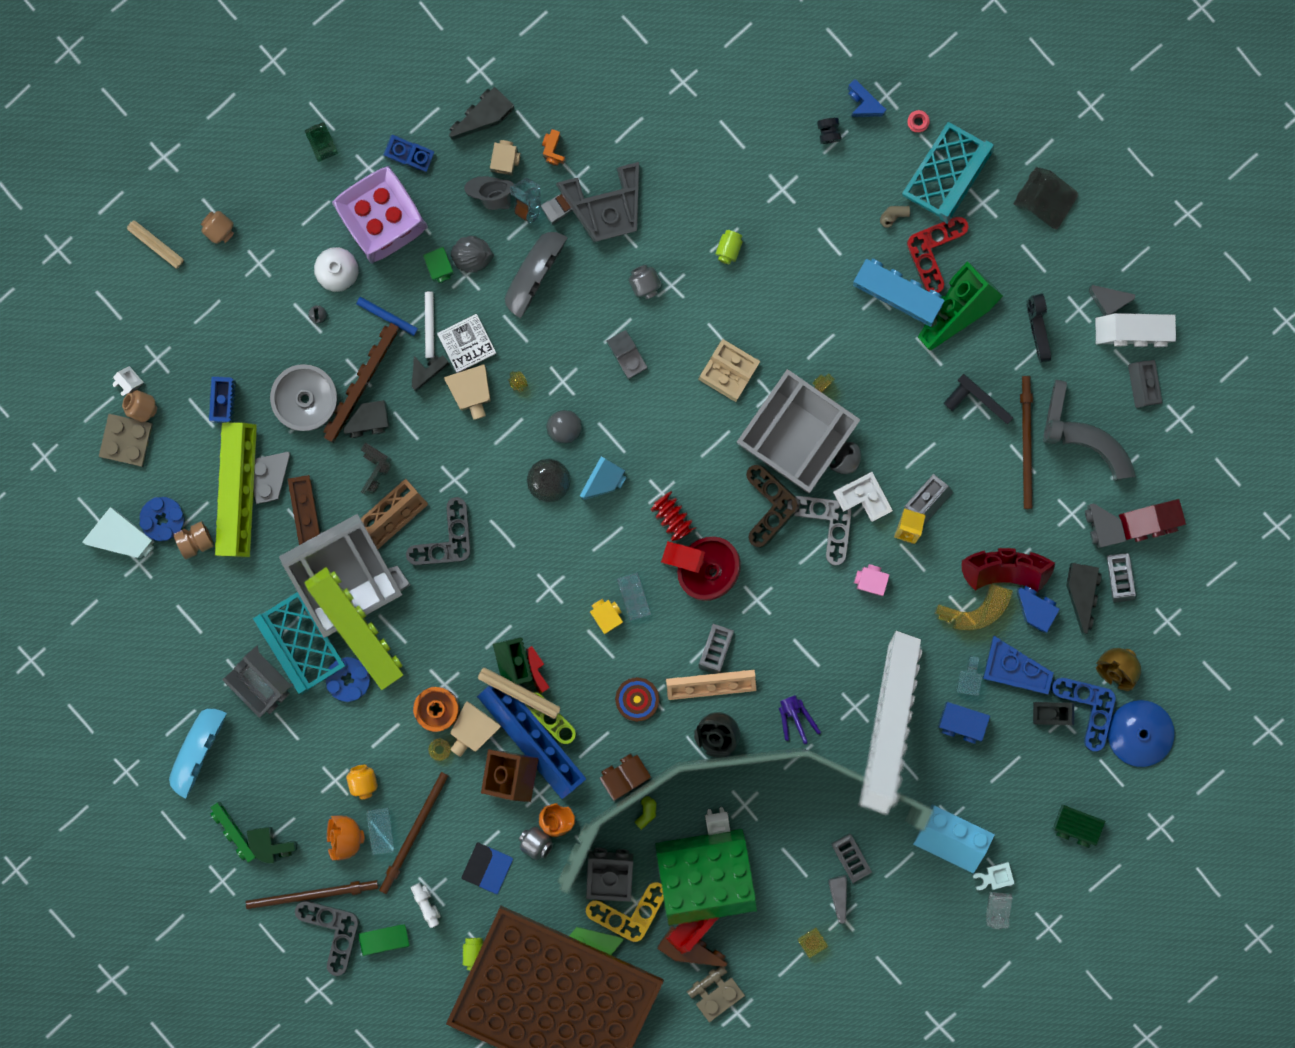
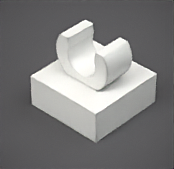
M130 366L117 372L113 377L116 380L113 386L120 385L124 389L121 392L122 396L138 389L144 383Z
M720 807V813L712 814L711 809H708V815H705L708 835L730 832L727 812H724V809Z

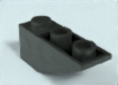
M495 87L492 90L488 88L480 96L481 101L476 106L471 105L465 112L466 117L461 122L456 121L449 129L451 131L449 134L450 138L455 140L500 124L514 109V104Z
M1070 563L1066 586L1081 633H1088V629H1092L1094 617L1091 616V610L1096 607L1098 595H1095V588L1100 585L1102 573H1098V567Z

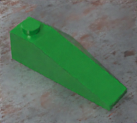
M968 261L949 282L951 287L947 294L941 297L944 300V304L932 326L930 327L925 324L918 336V339L930 351L988 313L1003 297L997 288Z

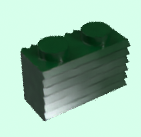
M521 637L493 644L500 676L515 684L532 681L533 679L531 677L532 673H530L531 669L528 668L529 660L526 659L527 655H525L526 651L524 650L523 638Z
M1061 805L1053 830L1057 831L1056 836L1069 840L1070 836L1077 838V844L1090 848L1091 844L1097 846L1105 820Z

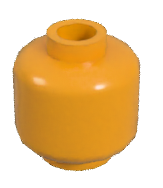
M367 765L352 767L346 776L351 795L359 796V799L370 798L372 793L378 788L375 772L372 768L367 767Z

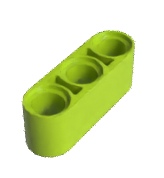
M534 692L536 695L544 698L540 693ZM525 704L536 719L559 742L569 744L575 739V728L560 713L557 715L556 722L550 725L544 721V713ZM562 728L571 729V739L563 740L560 737V730Z

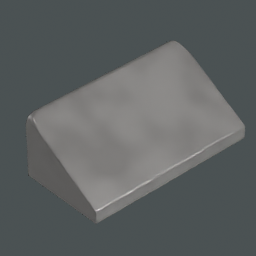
M933 474L904 507L925 515V524L952 495L953 491L946 483Z

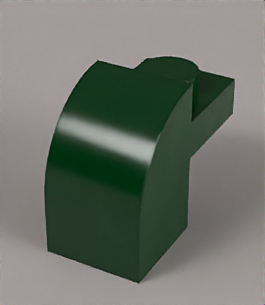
M272 827L247 831L249 848L252 854L262 862L275 863V854L278 853L279 857L292 856V851L297 850L296 841L274 844Z

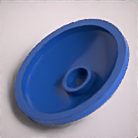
M1144 700L1132 701L1121 706L1111 717L1107 734L1108 742L1114 754L1121 761L1137 767L1151 766L1160 762L1171 750L1174 742L1173 722L1168 713L1159 705ZM1143 729L1147 732L1145 738H1141L1139 735Z

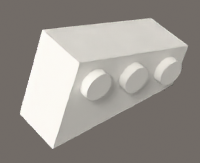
M1115 313L1095 318L1096 344H1114V346L1134 344V347H1146L1148 344H1154V347H1168L1167 343L1176 341L1175 315Z

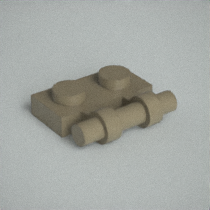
M724 966L711 970L709 972L710 975L700 982L696 981L692 984L693 987L687 991L691 998L698 994L703 998L696 1005L709 1022L745 996L732 977L725 982L722 980L721 977L727 973ZM716 982L719 987L708 994L705 989Z

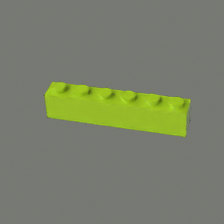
M222 423L215 542L216 556L250 557L256 424Z
M326 567L304 582L307 590L379 688L383 690L403 676L400 669L403 665L396 655L393 657L388 651L391 648L385 639L380 640L376 634L379 632L374 624L366 622L364 617L367 615L361 606L355 607L352 602L354 597L347 588L343 590L339 585L342 581L335 571L331 573Z

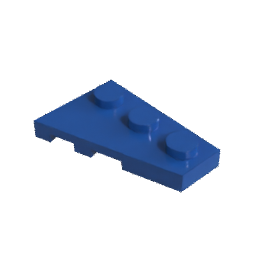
M993 636L983 679L1049 694L1053 672L1001 641L996 636Z

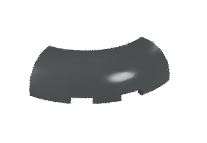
M547 232L540 236L528 253L504 298L508 309L519 318L523 316L541 285V281L561 253L568 237L557 232Z
M1064 422L1061 436L1062 444L1081 445L1096 451L1109 466L1114 481L1136 477L1133 464L1127 452L1110 434L1086 423Z

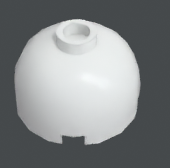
M340 247L329 248L317 257L314 265V274L317 281L325 289L333 292L344 291L356 282L359 274L358 263L348 250Z

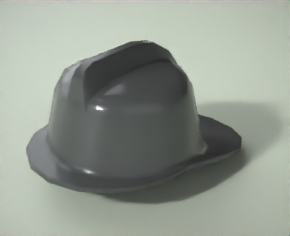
M481 176L469 180L464 189L468 196L480 199L489 210L509 209L511 207V192L514 189V183L508 180Z

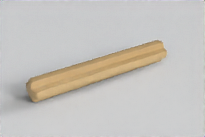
M483 668L478 675L479 680L552 718H556L560 711V707L487 668Z

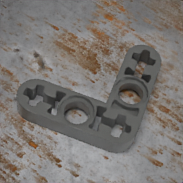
M1056 379L1054 382L1043 442L1055 444L1061 439L1064 422L1060 421L1067 381Z
M454 497L447 503L449 542L420 544L409 547L406 552V558L409 563L425 565L460 562L470 556L467 505L463 499ZM454 501H458L460 505H463V509H459V516L464 515V520L456 519L451 521V516L456 517L455 511L450 508L454 505ZM456 523H461L465 527L464 533L460 536L455 535L452 531V527ZM466 537V542H462V548L466 549L467 552L463 553V557L459 558L458 554H454V550L458 549V542L453 543V538L463 539ZM425 547H429L428 556L430 561H425L426 556L419 557V561H415L414 558L410 557V554L414 553V549H418V552L422 553L426 552ZM435 547H442L445 554L442 559L437 560L432 556V551Z
M310 901L300 902L295 908V915L299 920L335 930L327 961V970L334 976L342 975L348 967L359 924L358 917L352 912ZM307 905L308 910L315 912L316 907L320 908L316 916L317 921L313 920L314 915L307 914L306 917H303V913L299 909ZM325 910L333 914V920L330 923H325L321 920V913ZM348 916L354 922V925H350L348 933L352 932V937L344 933L339 934V930H345L346 924L342 920L347 919ZM341 937L349 941V947L346 950H340L336 945L337 940ZM334 951L339 954H347L346 958L341 957L340 964L343 965V968H340L338 972L334 971V966H331V963H335L338 955H333Z

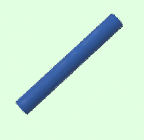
M359 297L356 303L358 306L398 326L413 336L417 333V327Z

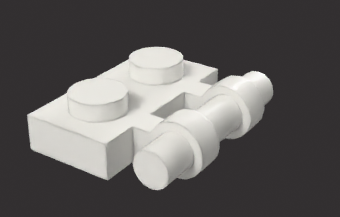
M420 882L413 885L411 890L416 903L418 902L423 912L425 921H427L430 928L438 925V918L441 916L435 905L431 906L428 900L431 895L426 885L421 886Z

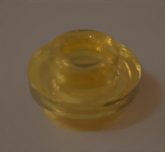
M513 371L510 373L508 381L512 389L519 392L524 391L528 384L522 372L517 371L515 373Z
M435 739L430 743L428 750L434 760L442 761L450 755L451 747L446 740ZM438 745L444 748L442 754H438L435 751Z

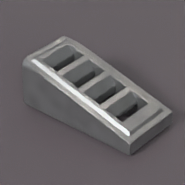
M1129 553L1107 556L1113 602L1135 600L1136 593ZM1125 562V566L1113 567V563ZM1115 572H1127V574L1115 576L1114 574ZM1128 580L1126 584L1116 585V581ZM1129 589V592L1117 593L1118 590Z
M716 624L712 625L699 662V669L714 674L720 673L734 630ZM717 633L726 636L727 639H720L718 637H715L714 634ZM711 642H715V643L724 645V647H723V648H720V647L711 645ZM710 650V651L719 653V654H721V656L718 657V656L709 654L708 651ZM708 659L717 662L718 665L706 662L705 660Z
M851 834L831 844L852 883L872 873ZM849 842L851 843V847L840 852V847L848 844ZM855 850L856 854L844 859V855ZM859 857L860 862L851 867L848 866L849 862ZM862 865L864 866V870L855 875L852 874L851 871Z
M842 875L828 880L837 919L841 924L845 923L847 899L846 875Z

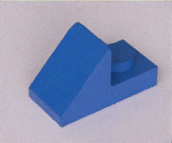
M856 79L849 84V96L858 103L860 101L862 103L852 113L851 117H882L885 114L886 109Z

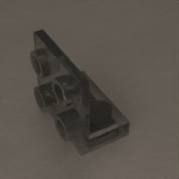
M365 443L361 448V451L365 452L363 457L375 465L378 463L361 490V493L369 496L370 493L374 494L380 485L377 481L382 474L386 475L392 464L389 463L391 458Z

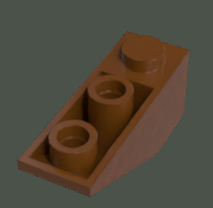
M671 925L657 946L658 950L675 961L727 966V962L724 960L726 956L716 949L713 952L707 949V943L701 939L690 952L681 954L666 939L675 928L673 925Z

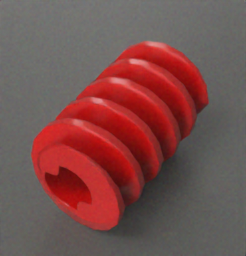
M672 491L654 502L651 511H659L656 519L664 518L661 526L669 525L666 533H674L671 540L676 541L685 537L697 527L689 528L693 521H684L687 512L679 513L682 505L674 506L678 499H669Z

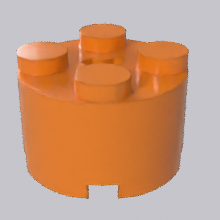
M430 687L422 691L416 698L413 707L414 716L424 729L434 732L442 731L451 727L457 720L459 702L450 690L443 687ZM436 703H439V707L442 708V712H438L437 715H434V711L431 710V706H435Z

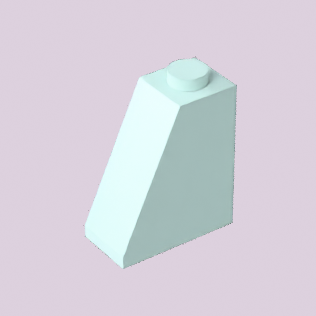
M111 507L83 540V543L86 545L137 558L147 557L154 549L152 544L155 542Z

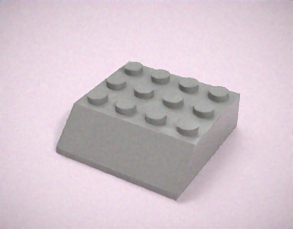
M787 369L736 444L807 493H810L860 419Z
M358 514L279 556L284 569L324 638L338 630L307 590L304 583L327 567L331 573L333 571L337 573L342 581L339 585L343 590L347 588L354 597V600H352L355 607L360 605L366 615L402 595Z

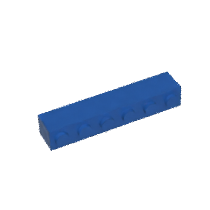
M490 685L477 696L526 756L538 758L537 770L561 799L586 780L580 770L523 702Z

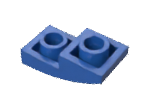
M391 135L383 156L427 172L434 151Z

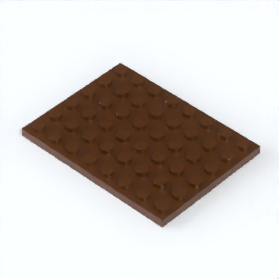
M500 905L446 1025L497 1048H632L664 979Z

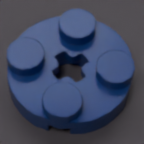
M155 497L143 506L140 512L139 523L148 537L157 541L173 539L174 534L183 529L185 518L181 506L176 501L167 497ZM165 513V518L168 522L159 525L156 517Z
M345 657L342 658V661L346 667L328 677L325 681L327 690L333 697L340 701L350 702L359 699L367 692L370 686V674L360 660ZM337 660L328 669L338 666ZM350 673L354 682L346 686L342 676H347Z

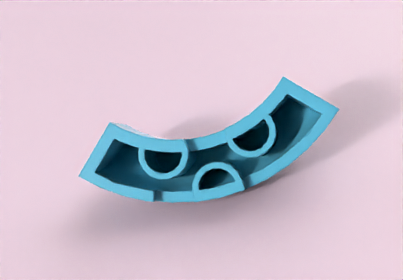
M217 709L201 711L179 751L169 781L172 789L183 798H187L193 788L208 749L210 750L223 726L227 714Z

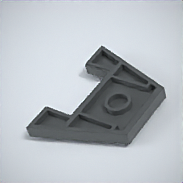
M639 162L616 168L622 189L584 199L578 178L556 183L593 242L637 231Z

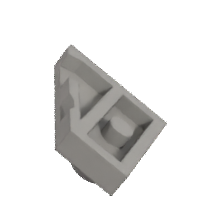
M290 452L255 459L253 491L256 504L279 500L288 460L290 459Z

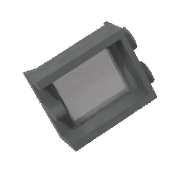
M257 645L223 678V681L260 718L266 712L270 715L279 706L276 702L279 701L281 703L290 695L288 690L293 683L289 684L259 653Z

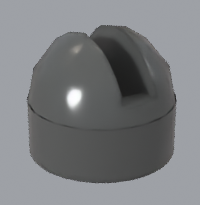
M316 305L310 308L308 316L312 322L319 324L325 321L327 313L322 306ZM314 309H318L320 319L316 320Z

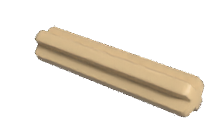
M133 220L128 225V231L172 266L179 268L182 265L183 258L139 223Z

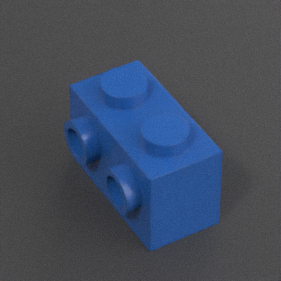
M945 702L938 727L943 729V734L954 737L955 733L964 735L963 740L976 744V740H983L990 715Z

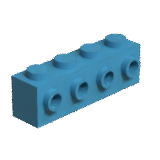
M866 259L853 282V286L931 327L944 304V300L941 299L942 295L934 290H930V292L922 288L923 285L915 280L907 281L902 278L903 275L894 269L889 271L883 268V264L875 259L871 261Z

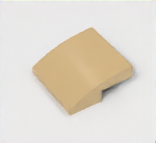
M722 339L698 380L736 402L760 361Z

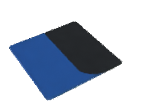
M477 842L461 878L494 894H498L513 858Z

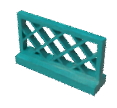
M948 122L903 191L902 196L939 216L940 220L948 224L993 154L994 144L987 140L984 142ZM951 130L958 134L959 141L947 143L945 136ZM973 142L979 146L975 152L966 154L963 144ZM961 145L963 155L951 158L948 148ZM946 149L948 159L935 161L934 153L937 150ZM964 159L965 169L954 172L952 162ZM949 163L951 173L939 176L937 165ZM934 166L936 177L924 179L923 170ZM953 177L954 186L943 190L940 180ZM938 181L940 191L928 194L925 184ZM923 185L925 195L914 196L909 192L913 186ZM941 195L943 203L939 209L930 205L929 198Z
M298 592L263 614L253 618L298 694L303 695L315 685L346 667L328 636L324 638ZM297 598L302 603L300 614L289 612L290 603ZM305 610L307 611L309 616L304 615ZM276 611L284 613L282 626L273 624L269 616ZM288 614L299 616L297 629L285 627ZM303 618L313 621L312 633L300 630ZM275 627L281 628L280 634ZM316 628L318 629L321 635L315 634ZM284 629L296 632L293 645L284 643L282 639ZM299 633L311 635L308 648L296 645ZM314 636L324 639L326 642L324 651L312 649ZM287 646L292 647V651H291V652L289 651V649H288ZM328 647H329L330 651L332 652V654H331V653H327ZM295 648L307 650L305 663L296 662L294 659ZM311 652L323 654L320 667L308 664ZM326 655L335 657L339 665L333 669L323 668ZM299 665L304 666V667H303V672H302V670L300 669ZM307 667L319 669L317 679L309 683L305 677ZM322 670L328 671L327 673L321 676Z

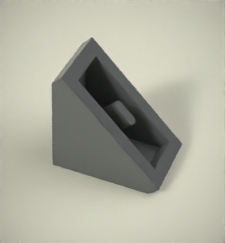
M1091 285L1088 291L1104 316L1111 315L1135 299V294Z

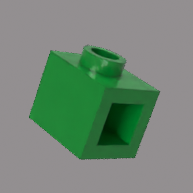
M444 247L423 254L433 282L443 283L451 279L450 276L454 272Z

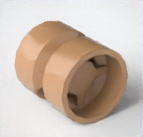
M203 521L192 525L189 531L183 529L174 534L177 546L185 560L197 555L198 550L204 552L214 547L213 540Z

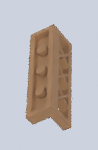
M405 479L361 518V521L378 550L423 510L428 503L409 481ZM408 487L410 492L404 497H400V494ZM392 504L387 512H383L387 505ZM371 519H375L374 524L367 527V523Z

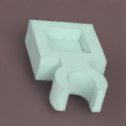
M1009 862L987 867L988 874L986 875L982 873L972 875L974 879L978 877L983 879L982 885L976 886V890H983L988 884H991L993 890L1014 884Z

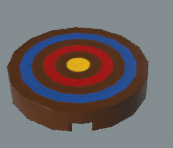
M639 677L630 678L623 682L616 692V707L620 714L628 720L637 722L646 720L658 708V691L654 684L647 679Z

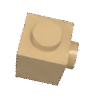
M500 140V143H494L490 165L491 172L513 176L514 166H518L520 160V153H517V147L513 146V142Z

